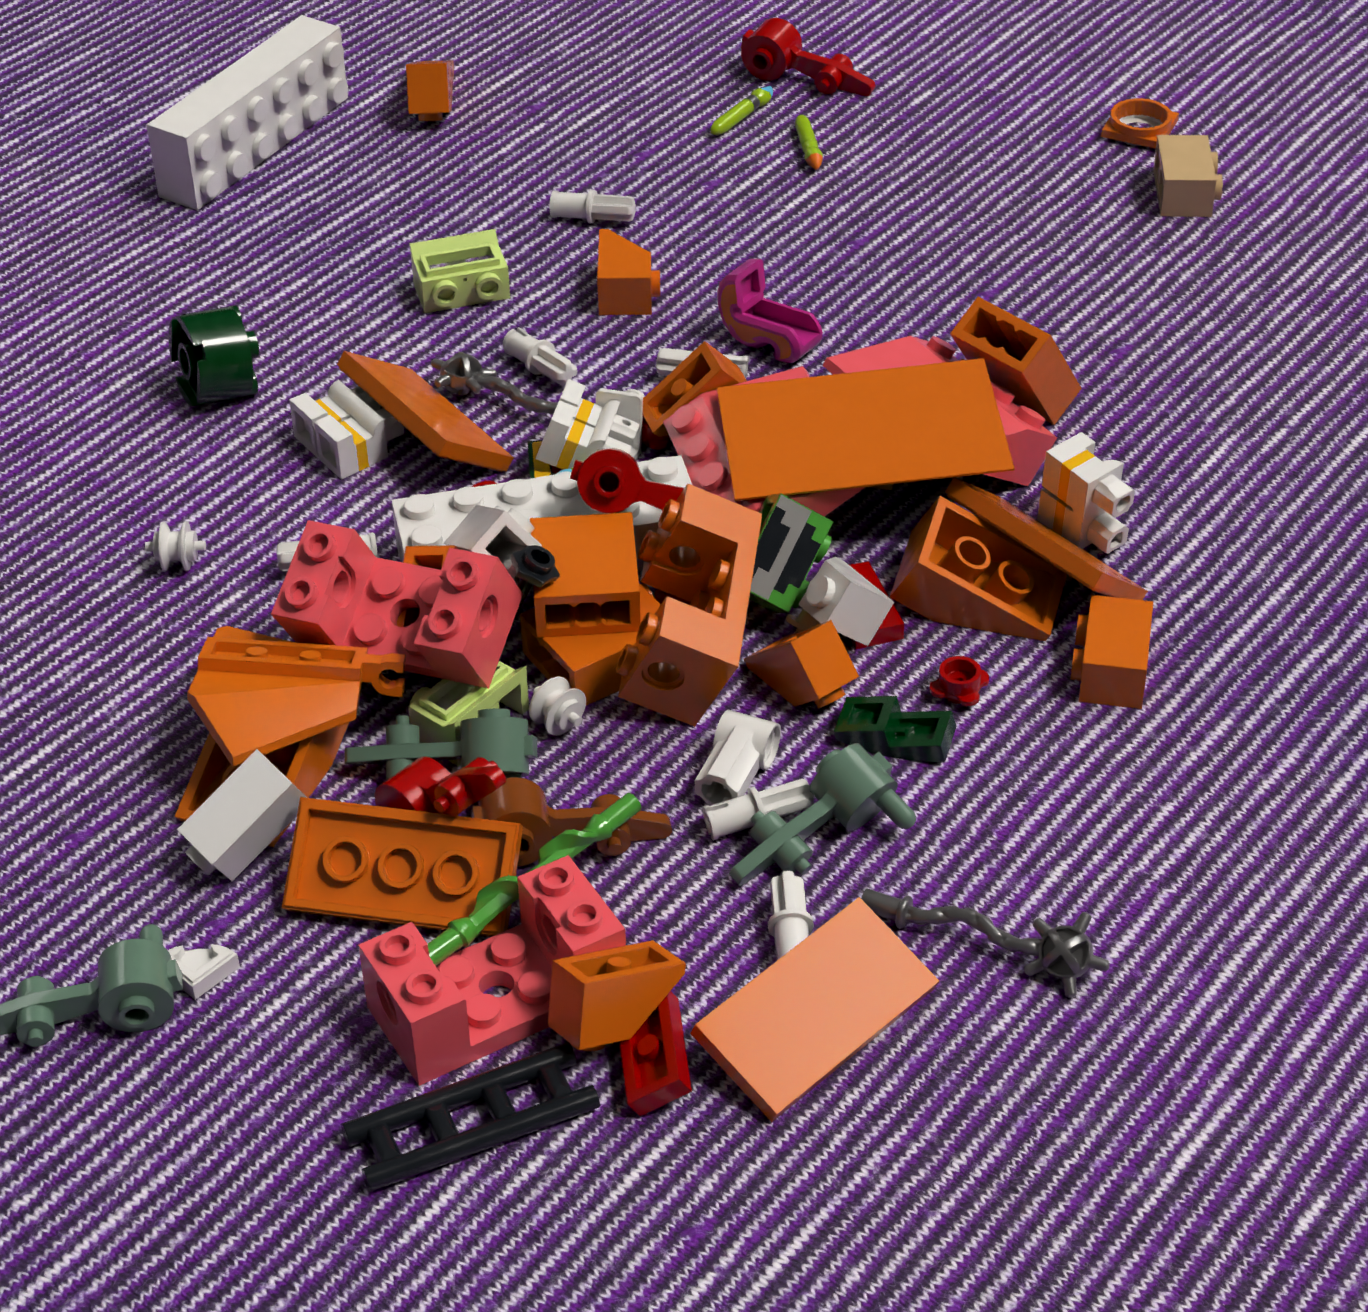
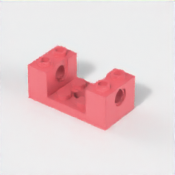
M308 520L271 615L296 643L367 647V654L374 655L406 654L404 671L489 689L523 593L496 556L449 548L441 570L378 558L372 553L355 529ZM409 608L420 609L419 617L413 624L407 627L397 626L398 617L403 611Z
M569 855L517 877L520 925L453 953L437 966L429 957L428 944L413 922L358 944L367 1008L418 1086L549 1028L548 1015L553 960L626 946L624 926ZM495 986H503L511 990L502 997L483 994L487 989Z

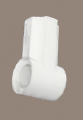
M726 710L715 732L713 750L695 779V794L700 796L709 806L743 796L759 768L769 769L776 757L781 737V726L779 723Z

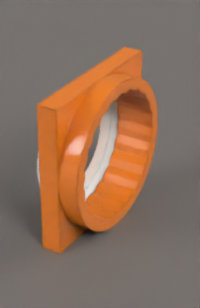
M1134 98L1123 100L1112 107L1110 118L1102 128L1101 137L1122 141L1130 145L1156 149L1157 135H1169L1179 119V113L1173 112L1164 104L1150 99ZM1141 122L1154 127L1138 128L1126 124Z

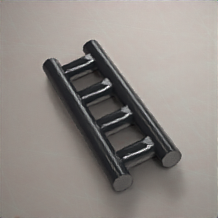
M566 1042L341 1124V1128L348 1147L368 1140L378 1163L362 1169L366 1187L369 1192L597 1109L600 1107V1101L593 1085L575 1091L571 1089L562 1069L576 1065V1057L571 1044ZM539 1078L550 1100L516 1112L505 1090ZM483 1099L493 1121L459 1133L449 1111ZM426 1119L436 1142L401 1154L391 1132Z

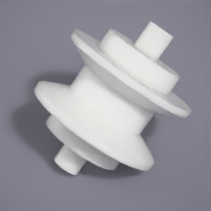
M188 521L183 522L180 531H170L167 523L161 522L159 532H154L153 542H145V551H153L155 561H160L163 571L168 570L171 561H181L184 569L189 571L192 561L197 560L198 551L206 550V541H198L196 531H191Z
M560 676L550 678L541 686L535 687L533 690L534 695L529 705V715L534 722L544 723L547 732L555 736L562 735L574 726H579L582 723V715L586 707V696L580 689L571 688L568 680Z

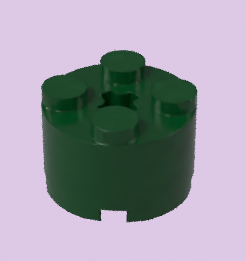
M237 306L175 316L177 319L171 320L168 335L171 362L179 361L183 375L176 376L175 378L179 390L189 406L207 405L257 395L258 382L253 371L252 359L259 356L258 340L254 331H245L242 316Z

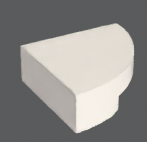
M212 944L211 949H190L184 951L183 946H178L168 950L172 960L176 959L182 972L183 991L195 1000L240 968L237 953L221 945Z

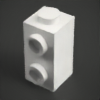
M476 505L444 542L446 546L454 545L460 550L498 557L513 579L517 574L510 559L511 554L527 546H542L531 535L535 527L529 520L513 508L507 512L498 505L495 508Z
M256 749L177 829L192 844L185 853L207 875L218 869L233 882L294 820L298 813L300 797L306 796Z

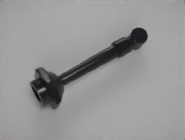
M527 546L511 554V562L516 570L517 577L520 578L517 586L523 593L517 613L532 585L543 587L560 577L555 567L554 556L541 546Z

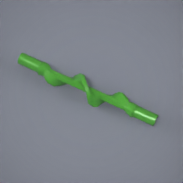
M627 793L600 814L592 815L581 831L574 829L565 830L539 849L538 865L529 871L567 855L572 859L592 843L610 838L613 831L641 811L642 807L639 800L633 794ZM508 875L501 877L482 888L478 892L474 911L468 917L449 922L448 929L428 943L429 957L435 966L439 965L461 947H469L472 941L480 935L484 927L493 918L519 899L517 876Z

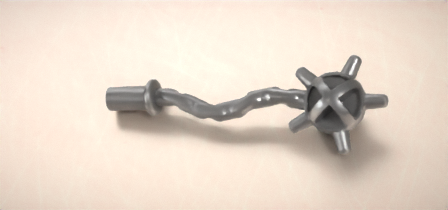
M459 352L446 361L439 359L431 361V366L440 370V377L435 379V385L437 387L444 386L452 393L462 396L470 391L478 393L481 391L482 386L507 395L513 402L530 411L553 415L558 402L544 401L543 399L528 396L515 385L497 378L496 370L482 368L478 359L470 354Z
M866 888L861 897L876 915L895 921L899 929L904 928L908 922L918 925H925L926 923L938 925L962 921L985 933L992 943L1010 952H1023L1026 955L1039 956V958L1024 966L1025 973L1031 976L1045 970L1050 976L1062 980L1065 995L1068 998H1073L1077 995V977L1082 976L1089 968L1107 971L1110 966L1108 960L1093 955L1092 943L1085 934L1092 918L1087 912H1082L1073 926L1052 928L1043 919L1037 918L1033 922V927L1041 935L1042 939H1019L996 928L989 917L972 908L963 909L957 906H944L923 910L913 906L911 896L899 899Z

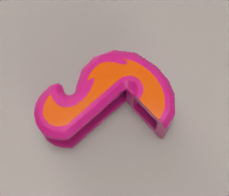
M748 259L726 275L719 283L717 299L723 324L733 338L745 346L758 349L771 344L775 349L773 355L776 360L784 363H794L820 343L823 333L821 325L813 313L765 299L763 294L766 287L763 260Z

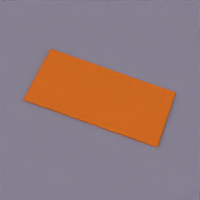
M984 358L717 387L735 501L766 498L768 495L779 493L787 496L1015 471Z

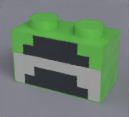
M779 493L768 495L759 513H762L749 600L774 613H789L791 607L797 608L801 599L806 593L809 581L805 579L813 562L819 563L829 549L832 537L827 534L833 521Z

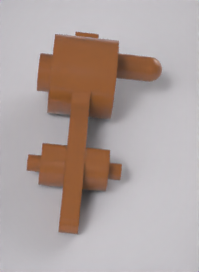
M511 777L506 778V783L496 791L479 800L478 806H473L471 817L520 823L523 826L518 867L537 861L539 849L552 840V837L558 836L565 830L574 829L581 831L584 829L592 815L600 814L619 800L620 797L613 794H605L597 797L592 802L591 808L556 810L547 805L545 793L536 783L525 778ZM639 811L613 831L610 838L597 841V848L605 855L616 856L628 850L631 841L665 839L672 833L670 818L666 814Z

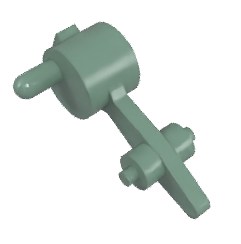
M493 708L478 710V718L462 720L460 722V741L420 743L419 726L409 724V716L399 715L396 716V725L386 726V745L345 748V764L386 763V780H388L423 756L430 757L436 761L461 759V768L477 757H482L488 761H494L504 772L506 778H522L529 776V758H538L537 737L528 735V720L510 717V710Z
M859 743L851 744L842 750L835 749L831 751L816 767L817 774L812 780L809 789L819 801L788 823L775 811H771L766 815L761 811L755 813L751 818L754 826L750 831V836L759 846L731 869L729 875L739 886H742L775 862L783 871H793V873L798 871L801 875L806 874L812 868L808 860L812 856L813 851L804 840L825 822L834 817L847 831H854L868 823L882 810L899 828H911L916 822V815L896 793L898 783L890 776L892 765L880 752L871 756Z
M148 924L141 929L139 939L122 940L106 948L98 959V977L92 982L54 989L53 983L46 978L32 976L24 979L17 986V998L0 1004V1035L17 1033V1038L22 1043L32 1047H39L52 1040L55 1034V1024L96 1010L99 1011L101 1019L107 1025L120 1031L143 1032L162 1025L173 1013V992L183 990L182 972L176 959L172 960L170 953L163 946L162 930L157 925Z

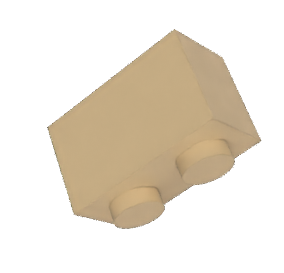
M1157 135L1153 173L1161 216L1212 217L1214 200H1221L1223 180L1222 175L1217 174L1218 153L1211 152L1208 135Z

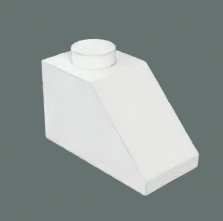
M833 557L824 561L816 576L810 581L799 605L818 622L824 623L832 620L838 633L868 646L893 606L894 601L845 561Z

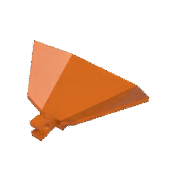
M223 626L217 628L213 637H207L200 651L198 670L187 692V700L232 767L242 764L256 749L263 755L356 720L362 682L372 683L374 689L382 695L402 697L405 689V678L389 680L383 676L382 671L391 669L397 673H403L406 654H367V647L296 643L230 626Z

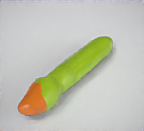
M803 114L798 115L795 119V128L804 152V159L809 166L818 170L823 162V153L818 147L810 120Z

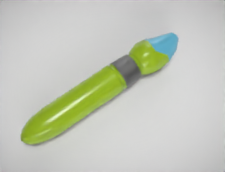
M766 86L752 91L750 96L744 98L713 122L710 128L711 134L721 135L727 132L758 107L766 105L773 96V88Z

